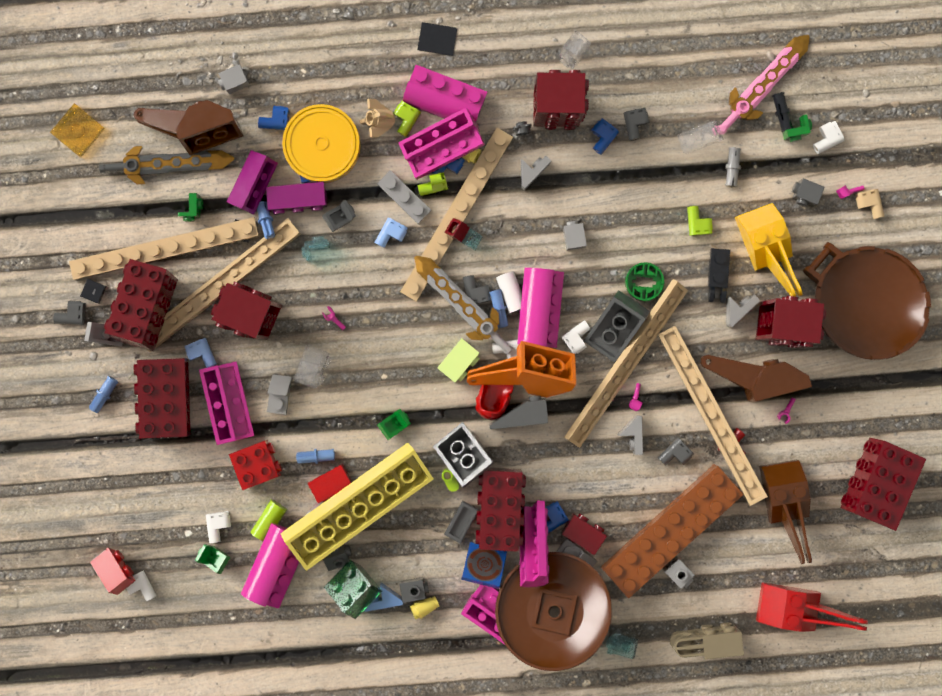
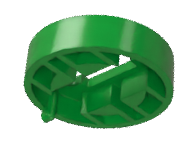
M647 262L633 266L625 277L627 292L631 297L639 301H649L656 298L661 293L665 283L661 270L654 264ZM642 266V270L636 273V268ZM650 267L655 269L654 273L649 270ZM636 277L653 278L656 284L652 285V287L635 286L636 283H632V280H636ZM634 290L640 293L639 297L634 294ZM653 291V296L647 298V294Z

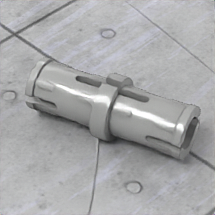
M729 148L728 164L725 167L727 169L726 187H738V172L741 170V165H739L741 148Z

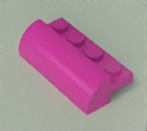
M415 65L404 92L403 102L443 119L467 108L477 123L487 91Z
M467 108L398 142L405 160L408 161L417 180L485 145L479 132L480 129Z
M524 268L517 344L524 341L549 348H557L564 272L543 268Z
M237 361L200 369L199 373L216 445L254 436Z
M537 500L532 507L525 506L521 510V513L524 515V527H520V532L523 535V546H520V587H538L548 584V510L545 508V501Z
M273 523L269 527L241 595L261 606L266 607L268 605L279 609L299 561L280 534L287 528Z
M480 584L465 604L461 615L504 644L497 628L495 616L499 590Z

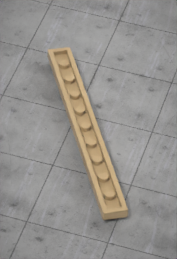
M499 128L495 129L421 255L422 257L431 258L439 265L453 241L452 237L444 233L453 218L462 222L465 221L512 141L513 137ZM457 225L453 227L452 233L456 229ZM416 266L400 292L417 302L428 282L417 272Z
M252 217L69 261L73 280H79L124 269L129 259L150 263L259 237L260 235L256 218Z
M286 219L274 229V238L265 239L263 237L165 315V321L155 349L221 298L219 297V292L223 285L226 286L227 283L233 284L234 281L240 283L300 236V232L293 223Z
M674 279L671 281L646 320L564 436V438L580 448L688 292L678 281Z
M676 326L658 334L749 506L767 498L768 496Z

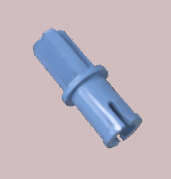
M262 201L257 207L258 223L262 225L265 239L274 238L273 217L270 216L267 202L264 203Z
M501 289L489 292L493 308L499 314L498 328L508 326L505 311L507 307L504 306Z
M108 376L100 390L96 391L97 394L89 405L91 411L99 413L106 400L111 398L110 394L116 384H118L116 379Z
M314 449V451L298 452L296 460L297 463L315 462L316 464L322 461H335L334 449Z

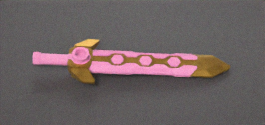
M809 35L794 37L764 72L740 95V98L736 87L730 92L729 105H731L730 109L733 113L722 125L718 126L717 130L724 135L737 118L745 119L746 121L754 120L763 114V112L753 111V109L808 51Z

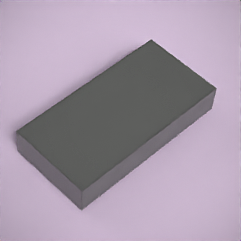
M462 500L444 535L461 544L479 509Z

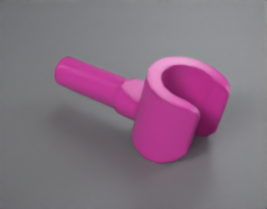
M845 185L836 192L843 199L855 192L863 191L865 188L864 186H859L848 190Z
M327 306L331 313L325 315L322 312L325 320H332L344 330L346 326L337 319L333 309Z
M636 383L633 398L629 403V407L635 411H638L642 405V402L637 400L641 387L639 383Z
M790 399L785 410L778 413V420L781 419L782 415H787L784 423H789V413L796 399Z

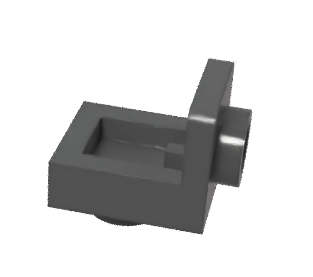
M345 200L339 206L326 212L322 217L331 231L334 232L350 223L356 215L354 208Z

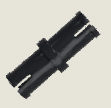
M784 92L772 95L777 111L775 115L776 117L778 116L782 133L787 129H793L789 114L791 110L787 107Z

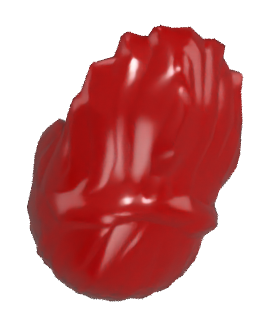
M481 385L479 394L476 397L475 408L477 413L488 420H496L502 417L510 403L514 385Z

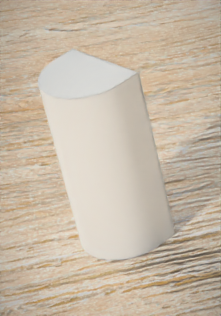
M514 271L496 277L509 314L520 310L522 292Z

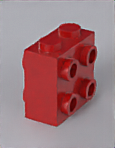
M268 439L229 454L242 490L281 476V464L279 460H275L273 455L275 449L272 442H268Z

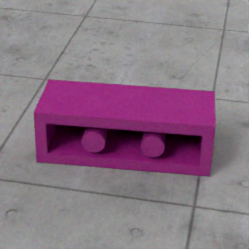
M251 150L227 203L254 215L278 162Z
M324 182L266 187L268 210L273 212L274 215L285 214V211L292 210V213H302L304 209L323 211V207H327L326 184Z

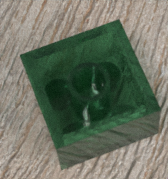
M351 559L324 586V589L340 609L354 619L382 592L364 568Z

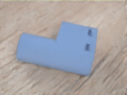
M388 217L374 243L385 248L390 237L402 242L408 228Z
M206 338L184 346L189 361L202 357L206 368L217 364Z

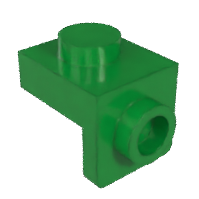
M807 114L799 118L800 127L787 129L782 133L784 140L790 139V142L802 140L801 137L811 133L812 122L811 119H808Z
M189 193V212H178V217L183 218L185 222H194L195 218H200V210H203V198H200V195L197 193Z
M398 409L377 424L387 440H390L411 425L408 415L401 409Z
M204 544L199 549L195 561L205 564L217 574H222L230 556L215 546Z

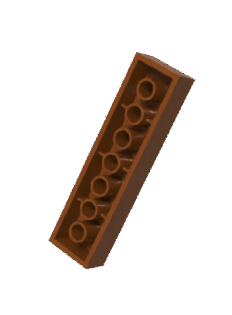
M713 464L601 566L602 570L630 598L744 494L717 465Z

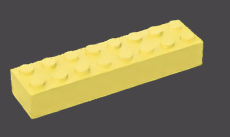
M407 443L280 534L286 545L307 571L434 478L415 450Z

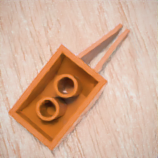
M521 341L517 347V356L469 370L467 372V383L469 385H522L528 394L545 398L572 391L576 386L575 354Z

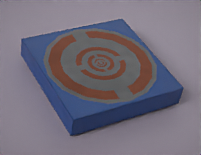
M470 542L461 580L499 589L507 551L480 550L479 544Z

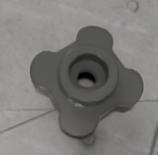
M527 121L518 122L513 127V131H515L516 136L530 134L532 124H527Z

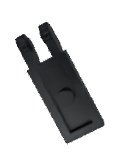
M710 249L707 286L709 287V302H713L715 299V287L721 288L720 302H726L730 264L729 249Z

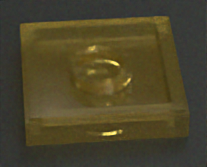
M74 103L50 133L75 154L82 157L105 128Z

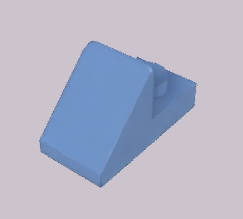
M381 583L382 598H379V596L368 597V601L364 602V610L367 612L403 605L402 597Z

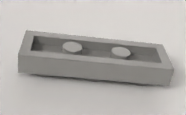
M391 170L377 183L417 224L431 212V209Z

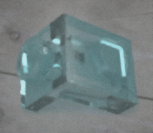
M324 236L313 237V241H305L304 247H301L302 257L306 258L307 262H312L311 250L330 248L329 240L324 239Z
M618 633L612 634L607 639V654H617L634 659L639 639Z

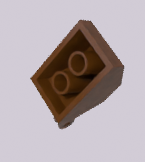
M209 100L198 101L194 105L189 106L186 111L138 108L133 114L139 124L177 138L189 155L244 137L241 126L232 111Z
M704 355L700 360L701 366L744 388L747 401L756 402L812 387L809 375L787 362H779L778 359L763 361L762 366L711 355ZM707 359L710 360L709 364H706Z
M796 459L759 466L763 489L768 496L765 498L769 523L782 522L801 565L805 564V558L807 563H812L803 518L810 516L811 499L808 482L800 461ZM792 520H796V521H797V525H798V530H799V534H800L802 546H801V543H800V541H799V538H798V535H797V533H796V530H795V527H794V525H793Z

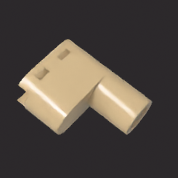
M878 189L855 194L858 209L870 207L873 219L885 217Z

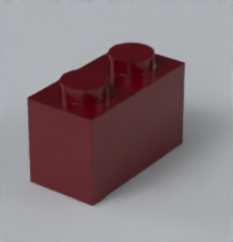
M573 513L561 531L562 535L595 556L607 537L603 533L605 529L596 523L592 526L588 523L589 519L581 513L578 516Z

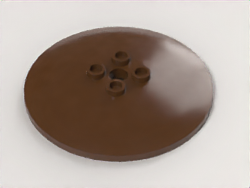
M548 552V584L538 587H520V563L507 575L496 600V624L501 639L517 659L539 670L564 671L586 662L602 646L611 625L612 603L604 580L586 561L567 553ZM558 607L560 609L559 616L551 617V608Z

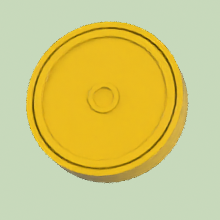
M324 104L308 106L297 112L288 122L282 141L283 152L291 168L298 175L311 182L324 183L337 181L347 175L355 166L361 147L360 136L352 119L342 110Z

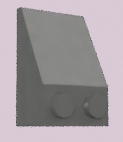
M618 290L584 339V342L613 362H616L646 320L650 311Z
M531 396L529 401L522 402L502 415V417L491 422L489 427L490 429L548 423L546 400L541 399V396Z
M463 422L433 446L463 488L494 464L480 441Z

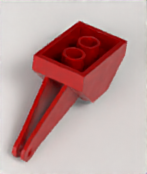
M764 582L761 584L756 621L799 632L815 631L817 623L867 631V627L862 625L817 618L818 611L849 621L868 624L866 619L858 618L820 604L821 593L819 591Z

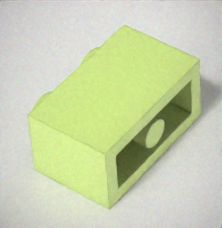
M461 338L438 366V369L452 381L456 382L459 380L461 382L467 375L465 370L469 365L473 367L480 359L478 357L479 352Z

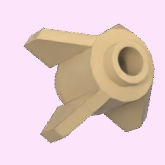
M367 99L368 109L372 110L366 113V118L359 121L360 124L371 126L369 128L370 138H378L392 128L395 123V115L392 110H389L378 100Z

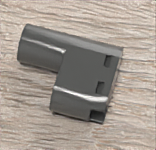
M646 107L623 113L629 141L640 139L638 126L650 123Z
M474 275L463 277L466 295L476 304L491 301L489 285L476 287Z
M68 301L67 313H54V324L84 325L86 303Z
M677 438L658 459L666 466L676 457L685 465L694 453Z

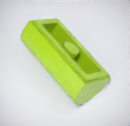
M271 499L250 533L257 539L264 541L271 523L278 525L287 508Z

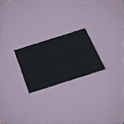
M422 22L417 50L453 56L457 28Z

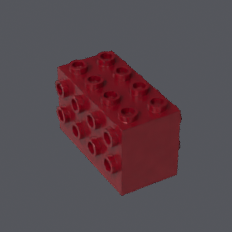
M549 70V73L537 72L534 85L533 127H545L546 130H556V127H564V130H575L576 127H579L580 123L584 121L589 108V99H585L587 91H589V79H585V73H581L580 70H569V73H561V70Z
M129 259V262L123 269V280L117 287L118 294L116 300L111 304L110 318L106 320L104 325L105 334L119 342L154 352L178 279L167 269Z
M234 281L233 284L227 283L226 286L223 285L219 292V297H221L219 303L215 304L211 311V315H213L211 320L216 321V326L225 330H232L234 334L241 337L268 340L282 305L272 301V296Z
M794 296L759 302L755 340L769 341L768 345L772 346L787 345L790 348L813 347L814 344H820V340H823L824 337L822 320L826 318L824 304L818 303V299L806 298L798 300L799 297Z
M187 358L137 360V364H134L133 368L134 376H137V383L134 384V393L138 395V403H135V414L139 418V422L135 424L136 434H139V438L186 437L191 435L189 360Z
M870 437L864 444L863 455L856 463L855 474L849 480V488L841 499L842 505L840 508L897 531L926 458L884 440Z
M488 468L479 476L478 485H482V492L478 491L477 505H481V511H477L476 524L480 525V530H476L475 544H479L480 550L519 551V546H523V535L520 532V527H524V515L521 513V507H525V495L522 494V488L526 487V476L521 469Z

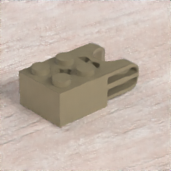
M730 622L721 623L717 627L702 625L699 629L676 631L670 636V645L683 658L703 656L707 660L744 656L742 632Z

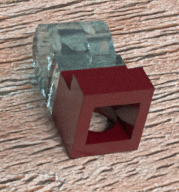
M455 218L451 220L444 232L473 250H476L483 238L468 227L467 224ZM457 225L456 229L452 233L453 227Z

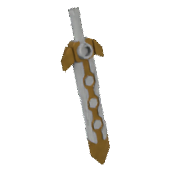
M414 257L417 272L476 330L466 333L471 340L483 341V339L491 337L504 350L503 352L506 355L513 349L496 332L499 325V314L493 307L490 318H488V315L431 258Z

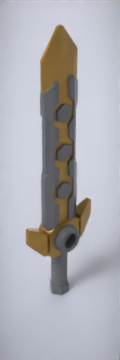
M134 146L126 153L123 163H100L99 171L100 173H105L108 171L124 170L127 178L140 185L145 184L140 174L223 169L234 160V157L222 150L201 151L192 155L179 153L139 156L143 147Z

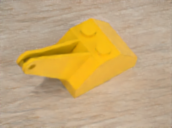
M771 203L736 216L735 220L754 270L768 267L790 296L796 297V293L799 297L802 296V289L788 258L793 257L791 237L784 218L774 204ZM781 261V264H782V266H783V268H784L786 274L784 273V271L782 270V268L780 267V265L778 264V262Z

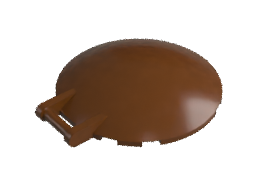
M827 242L815 260L803 269L804 274L817 284L815 299H818V303H823L826 309V318L822 320V328L829 339L843 351L868 360L889 359L909 350L924 334L929 323L930 293L929 291L927 292L924 278L920 271L899 253L890 249L875 248V246L859 247L843 253L832 243ZM830 254L833 260L819 274L815 270Z

